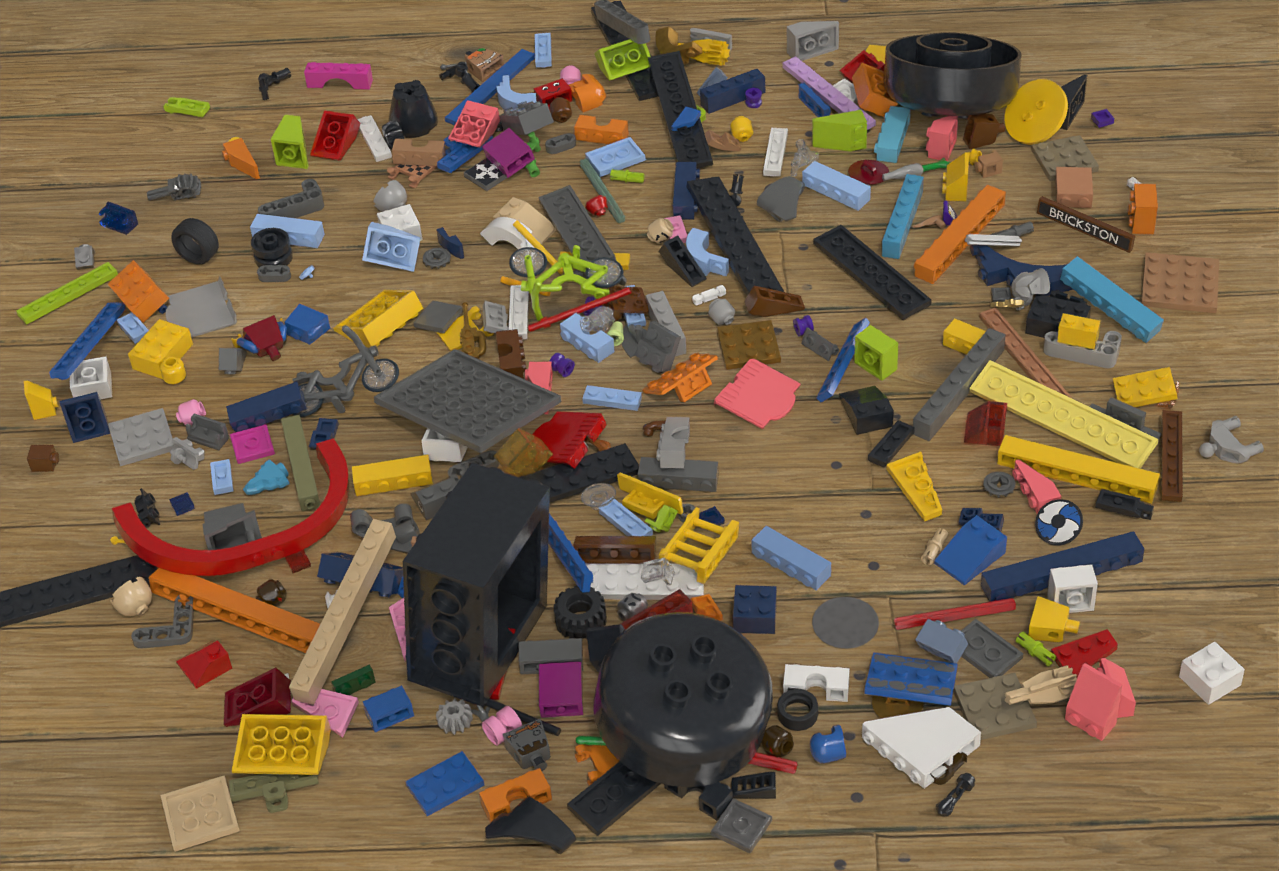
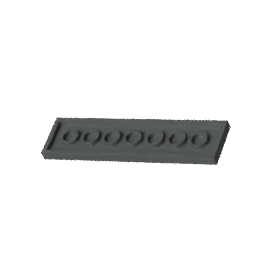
M570 185L538 197L540 204L572 256L573 246L578 245L580 247V259L591 262L601 257L616 260L614 253ZM599 261V262H597V263H595V264H598V265H601V266H603V265L608 266V265H610L612 262H609V261Z

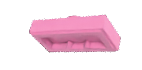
M681 216L664 218L668 219L674 227L671 238L678 235L681 241L686 243L687 233Z

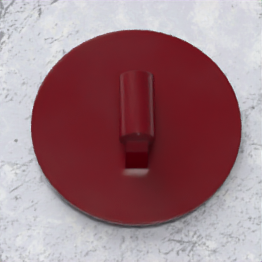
M860 160L853 163L848 169V174L851 178L867 185L883 182L882 174L889 173L888 167L876 160Z

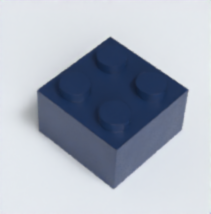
M735 585L733 628L739 633L775 634L777 586Z

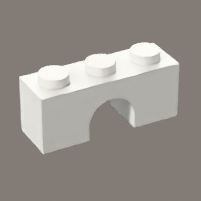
M785 664L784 693L792 689L807 691L810 687L819 686L826 691V701L848 702L849 668Z

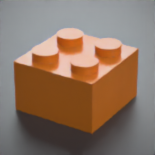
M1134 184L1133 191H1130V201L1132 202L1128 204V215H1131L1129 216V226H1132V234H1154L1158 209L1156 184Z

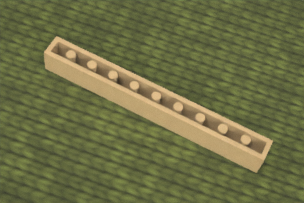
M377 519L372 520L289 686L294 700L314 705L396 538L392 523Z

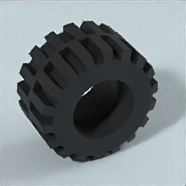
M576 585L574 588L565 589V592H560L559 597L555 599V623L559 633L562 632V636H569V639L582 638L583 641V639H587L586 631L588 628L606 625L605 600L599 591H595V588L590 587V592H582ZM577 612H586L583 614H575Z

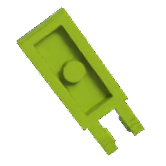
M171 97L168 99V103L164 104L163 108L168 113L176 112L204 117L210 109V104L187 98Z

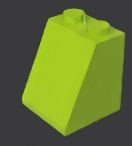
M284 115L271 137L276 165L308 169L307 149L301 117Z

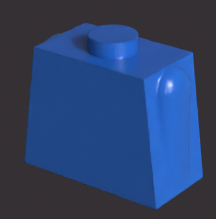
M299 304L284 322L287 327L288 336L309 345L331 329L328 315L302 304Z

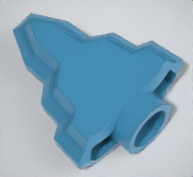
M268 460L261 465V469L255 473V477L248 481L243 491L247 495H255L264 490L272 491L276 488H284L289 485V481L286 478L288 471L282 463L275 465L271 460Z

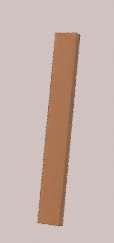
M996 307L979 313V318L987 328L1006 334L1005 349L1031 380L1072 398Z

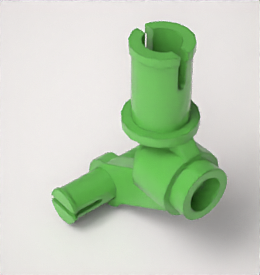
M531 132L528 134L530 140L527 145L531 150L534 149L535 152H539L541 150L539 138L536 137L535 132ZM536 159L524 166L528 169L531 177H537L540 174V170L536 165Z

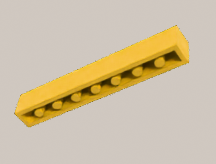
M1005 435L998 451V465L1014 468L1015 461L1020 460L1045 477L1100 491L1105 489L1138 497L1140 501L1151 504L1158 488L1159 473Z

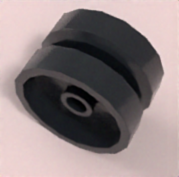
M265 228L258 231L252 237L251 247L255 263L258 267L265 265L287 266L292 261L293 253L289 235L281 228Z

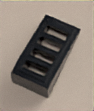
M763 772L733 777L731 787L733 798L776 799V772ZM738 785H742V790L738 791Z

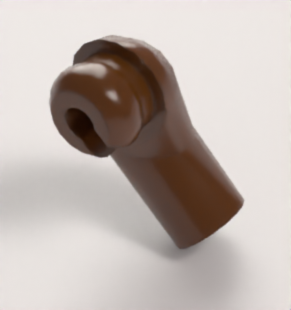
M652 421L645 424L642 428L644 430L643 435L653 436V430H662V424H665L666 421Z

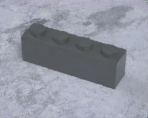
M641 457L638 480L661 489L716 492L719 477L718 461L685 460L684 468H660V461H657V458Z

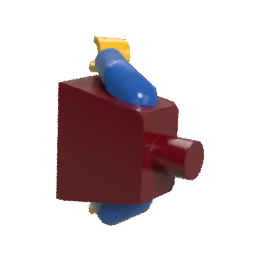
M275 315L244 327L243 338L241 334H238V338H232L231 341L235 348L242 347L253 354H257L258 357L269 355L272 361H276L281 357L278 350L283 348L287 327L283 323V318H280V321L277 322Z

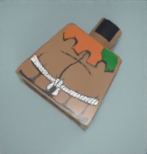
M480 48L474 53L468 51L465 54L468 71L481 82L490 78L504 65L502 54L486 48Z

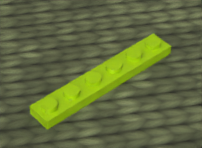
M107 262L16 310L17 315L27 325L103 283L110 281L118 275V272Z

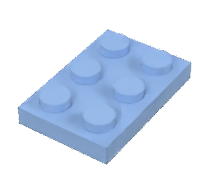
M631 137L585 153V158L589 160L600 177L610 174L612 169L621 170L646 160L645 154Z

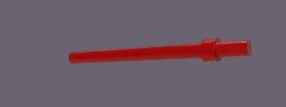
M627 287L549 318L546 316L541 318V321L528 325V329L532 332L540 328L551 327V324L569 318L575 313L580 314L632 294L631 290Z

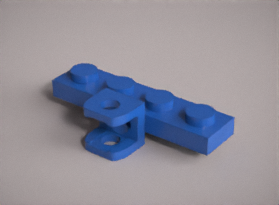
M448 136L443 141H445V145L449 148L446 150V156L437 162V167L452 173L482 151L483 148L482 146L479 148L450 141ZM491 136L483 145L492 140L493 136Z

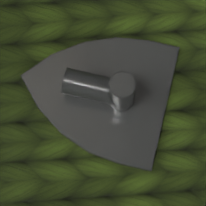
M631 324L629 327L625 325L623 328L624 340L622 347L630 358L635 356L640 339L646 336L647 330L643 329L641 325L634 326Z

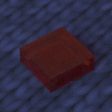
M304 549L285 557L292 574L311 567Z

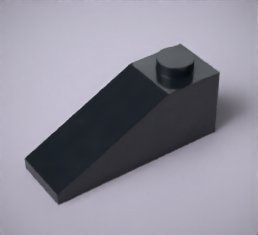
M678 235L662 244L658 252L666 264L687 284L694 287L707 279Z

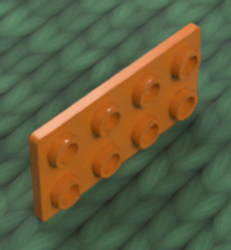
M694 353L689 356L687 361L676 364L673 370L661 374V378L647 383V387L642 389V391L646 394L664 395L674 388L680 402H686L712 385L705 367L718 360V357L709 353Z

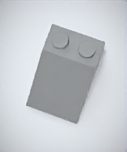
M838 21L799 22L787 26V53L791 58L796 56L803 61L839 49Z

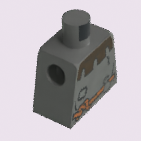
M541 719L503 734L505 749L522 769H527L531 766L535 770L540 768L543 771L546 769V760L550 759L551 756Z

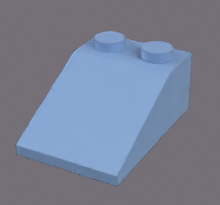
M371 222L368 226L362 260L414 272L421 237L388 225Z

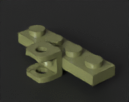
M257 774L229 780L232 802L264 796L267 810L270 813L283 811L288 808L286 790L319 784L318 775ZM281 802L280 805L274 806V803Z

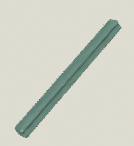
M586 158L584 160L581 159V168L598 194L607 198L608 209L617 223L625 222L624 213L589 160Z

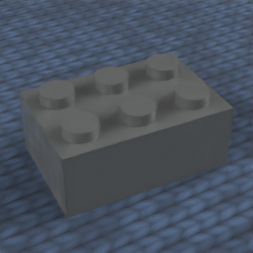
M527 101L517 104V108L503 110L504 113L499 115L504 131L510 128L516 135L529 134L554 122L547 103H540V101L535 103L533 101L528 103Z

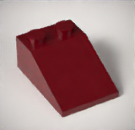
M275 667L225 692L223 725L226 727L240 725L242 714L287 715L291 713V690L289 688L291 680Z

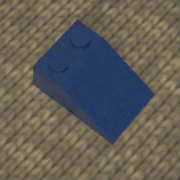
M98 392L59 401L73 443L110 434L108 419Z

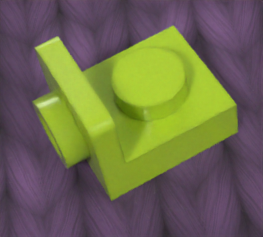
M663 505L657 513L656 521L646 518L645 522L649 523V527L660 533L661 530L668 532L678 510Z

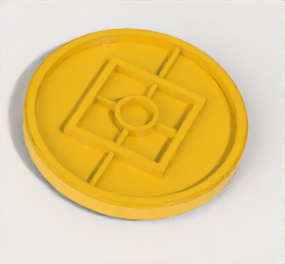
M1047 79L1033 80L1020 87L1016 97L1007 105L1005 111V126L1010 136L1026 145L1039 144L1051 138L1060 129L1066 118L1068 101L1065 92L1055 82Z

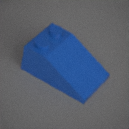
M976 515L962 526L935 559L934 564L963 585H966L1006 553L1007 536Z

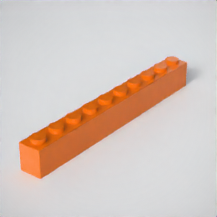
M158 568L149 576L150 589L156 595L174 602L179 595L180 599H178V602H181L184 606H186V602L190 601L188 598L192 596L194 610L304 653L307 652L320 626L317 622L194 575H184Z

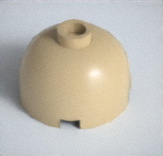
M137 577L138 581L134 583L129 580L114 592V600L110 599V602L120 614L124 616H135L138 614L140 616L147 612L152 599V591L143 577Z

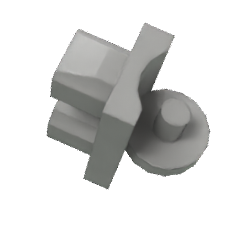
M177 437L173 438L174 446L170 451L171 461L174 464L183 462L191 469H197L198 462L204 460L205 451L200 447L194 449L192 442L188 439L182 441Z

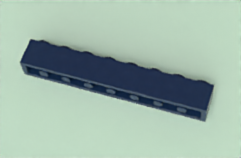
M1133 531L982 572L981 587L989 602L1023 596L1024 594L1048 588L1050 569L1092 565L1096 576L1104 572L1118 570L1122 567L1143 562L1145 548Z

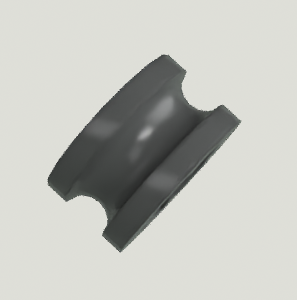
M692 504L682 505L683 513L678 514L681 522L684 523L687 515L691 514L695 509Z

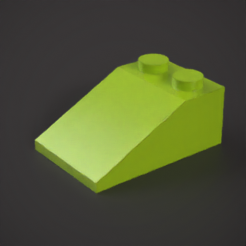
M862 110L813 118L812 146L842 151L866 149L867 120Z

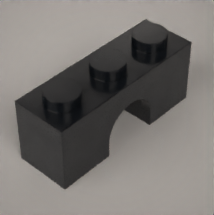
M716 782L699 787H678L664 784L665 789L681 799L688 792H701L702 794L699 796V810L716 821L721 817L733 799V791L725 783Z

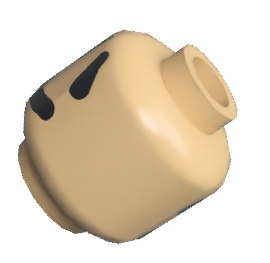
M658 218L649 224L647 236L652 242L655 241L661 244L672 237L674 227L668 219Z

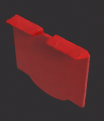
M557 411L550 421L543 423L533 432L527 442L528 450L521 459L522 461L567 463L575 469L588 452V447L583 440L588 436L595 442L607 423L602 413Z

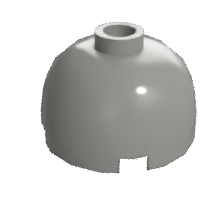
M397 180L389 181L387 183L389 186L386 188L382 187L376 194L373 202L379 211L383 212L406 205V190Z

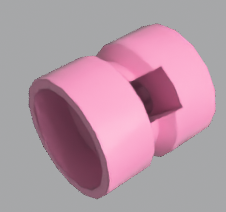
M509 706L499 710L496 713V717L490 716L482 722L484 733L497 746L504 742V733L522 726L518 715Z

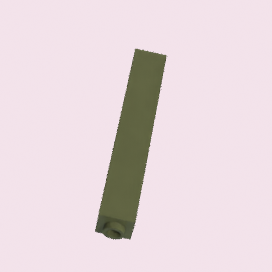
M300 415L282 418V426L301 510L303 512L316 509L320 506V501Z

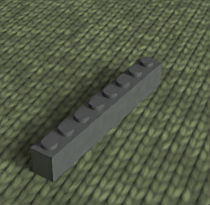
M988 328L913 418V427H915L913 435L927 441L934 437L970 393L969 388L989 360L995 362L1004 352L1006 334Z

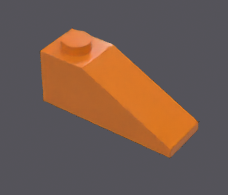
M242 138L223 143L224 151H222V155L225 161L228 160L232 167L255 179H260L257 164Z

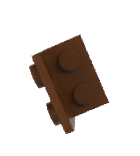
M613 286L607 289L609 294H612L627 287ZM629 287L632 294L604 304L610 326L621 319L622 313L648 314V305L641 287Z

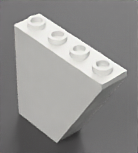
M950 707L865 721L862 724L863 740L868 745H872L877 749L881 756L888 758L898 770H902L914 783H918L924 789L934 782V778L931 777L930 773L934 777L939 778L947 769L945 766H942L943 763L950 766L953 763V756L958 752H964L968 756L980 746L981 732Z

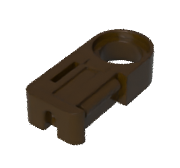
M964 752L956 753L950 766L943 763L942 766L947 768L943 778L934 777L930 773L931 777L934 778L933 783L937 785L947 783L964 762L967 763V754Z

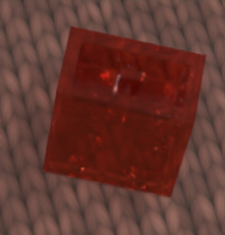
M987 401L967 413L964 443L1001 446L1005 432L1007 403Z

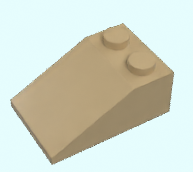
M514 197L493 216V220L499 217L518 220L532 231L531 234L541 245L556 231L553 223L529 203Z

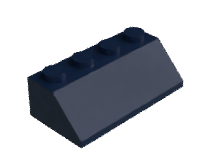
M338 551L322 553L317 577L323 578L326 583H341L355 555ZM383 563L369 593L377 591L383 597H391L392 594H398L399 585L403 577V567Z

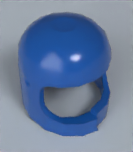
M839 724L832 726V734L822 735L818 732L811 737L810 751L817 762L825 764L846 758L843 731Z

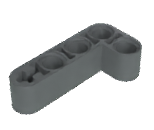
M306 179L301 183L303 192L263 204L258 207V213L298 218L320 211L324 208L322 191L314 179Z

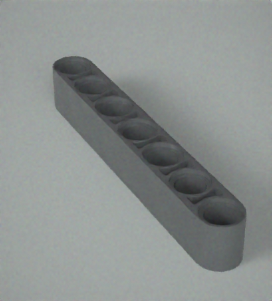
M599 0L594 3L597 19L637 44H645L651 40L648 24L608 0Z

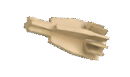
M1068 666L1041 672L1022 683V688L1006 692L1005 702L1012 705L1028 700L1030 704H1047L1068 699L1077 681V675L1072 674L1073 669L1068 668Z

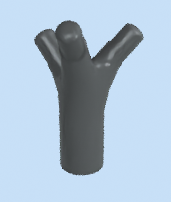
M477 705L478 710L471 709L472 714L478 716L482 722L489 718L490 707H486L484 710L482 706Z

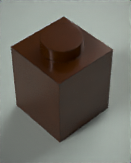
M54 445L30 446L27 461L31 472L54 471L56 464L59 462V454L55 451Z

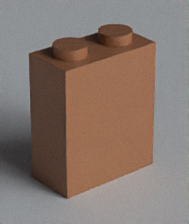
M1056 167V202L1071 208H1092V168Z

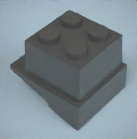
M243 503L204 512L205 523L202 526L208 550L231 548L262 538L255 510L246 513Z

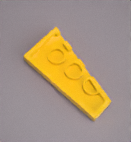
M922 452L887 464L886 470L924 522L942 515V507L937 493L934 491L933 482L928 475V469L923 461Z

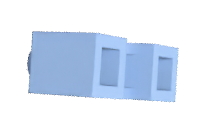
M577 313L560 323L562 339L571 343L590 359L599 363L615 352L613 338L602 330L590 335L588 321Z

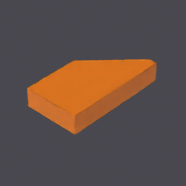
M710 594L690 598V605L696 614L705 615L719 621L723 620V614Z

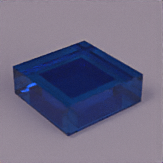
M188 492L169 499L176 516L195 509Z
M715 506L699 513V519L718 526L725 524V518Z

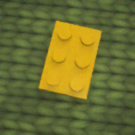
M1170 367L1113 378L1117 400L1133 407L1178 399Z

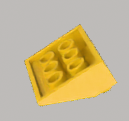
M383 290L333 327V329L353 342L342 331V327L346 325L359 336L365 347L370 348L374 345L377 347L381 340L392 336L393 331L405 326L406 321L418 316V312L423 307L414 290Z
M242 714L232 773L318 775L330 739L331 727L327 716Z

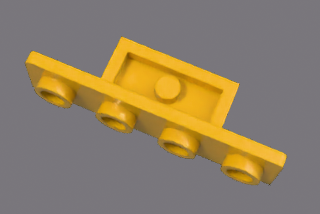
M623 473L617 475L619 489L629 493L622 500V505L627 509L651 519L657 517V513L663 505L678 510V514L683 513L681 497Z

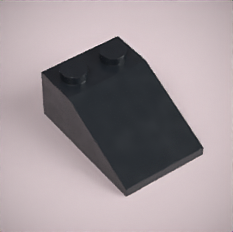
M1084 74L1061 86L1067 97L1068 109L1060 129L1068 130L1084 104L1088 75Z
M876 386L839 393V398L856 435L893 426L894 410L888 398Z

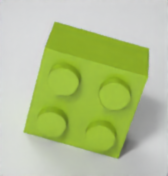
M868 326L855 336V364L883 381L897 370L898 342L875 327Z

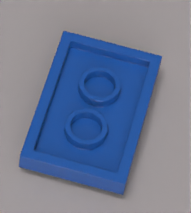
M463 751L405 781L407 788L426 816L485 786L484 780Z

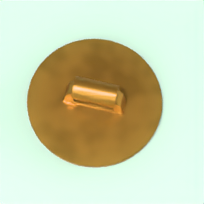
M876 695L872 697L873 710L881 719L922 712L924 702Z

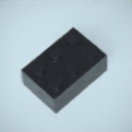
M1036 294L1027 316L1025 334L1045 338L1048 332H1058L1063 313L1090 318L1091 306Z

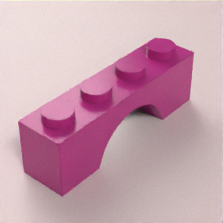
M311 62L307 63L304 71L307 88H323L326 81L339 78L347 81L354 89L370 90L373 81L370 64Z

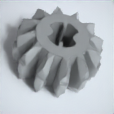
M454 698L452 702L446 700L445 705H439L436 718L440 729H444L446 734L452 731L455 735L456 731L463 733L464 728H470L473 715L469 704H465L463 699L457 702Z

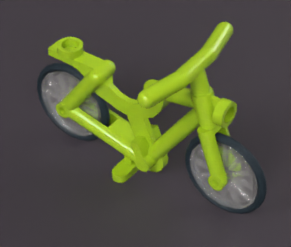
M578 245L573 246V256L568 253L561 254L558 257V262L543 274L541 273L547 266V258L537 248H520L509 259L511 270L516 275L527 278V281L522 280L521 291H529L531 294L532 309L538 321H541L540 319L543 318L539 307V292H559L562 290V283L573 281L581 285L582 294L594 295L596 299L609 295V290L601 288L613 287L622 280L624 271L621 264L608 257L597 258L591 262L580 259V247ZM563 267L564 275L555 278L551 284H542ZM572 268L585 272L587 279L574 274Z

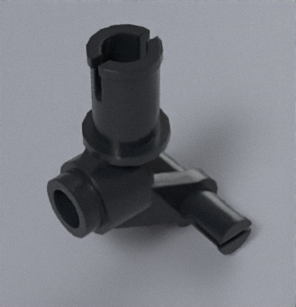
M459 62L439 74L441 80L447 77L451 78L456 74V76L462 78L461 83L465 84L472 92L480 86L472 78V75L467 72L468 67L465 62Z
M288 68L278 72L274 71L271 75L267 73L259 75V91L262 94V100L269 99L268 86H271L273 82L279 84L280 81L291 77V74H289L291 72Z
M733 174L732 187L729 189V192L733 193L730 196L737 207L742 202L740 194H743L742 184L744 175H740L738 179V174Z

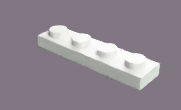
M372 116L358 119L361 123L359 130L375 161L379 162L392 158L391 151Z
M771 128L763 176H781L788 137L787 128Z
M512 285L510 289L509 330L518 329V336L527 339L529 291H521V285Z

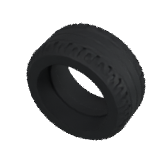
M187 218L183 220L173 230L171 235L172 244L177 253L193 264H205L216 254L219 248L215 232L209 225L199 219Z

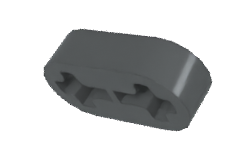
M566 133L548 139L545 143L546 152L557 154L574 148L576 146L575 135Z
M265 265L257 270L258 279L261 282H286L291 278L290 268L286 265Z

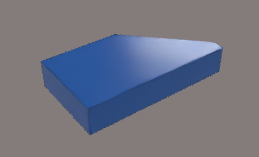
M685 107L671 126L672 131H677L678 128L684 126L687 128L694 126L701 116V111Z

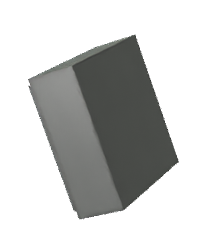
M1010 287L991 288L992 302H1005V300L1012 299Z

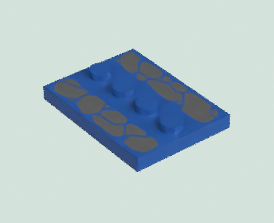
M873 652L865 685V694L951 706L958 664Z

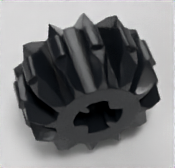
M390 121L382 125L383 136L388 147L392 150L395 139H404V135L396 121Z

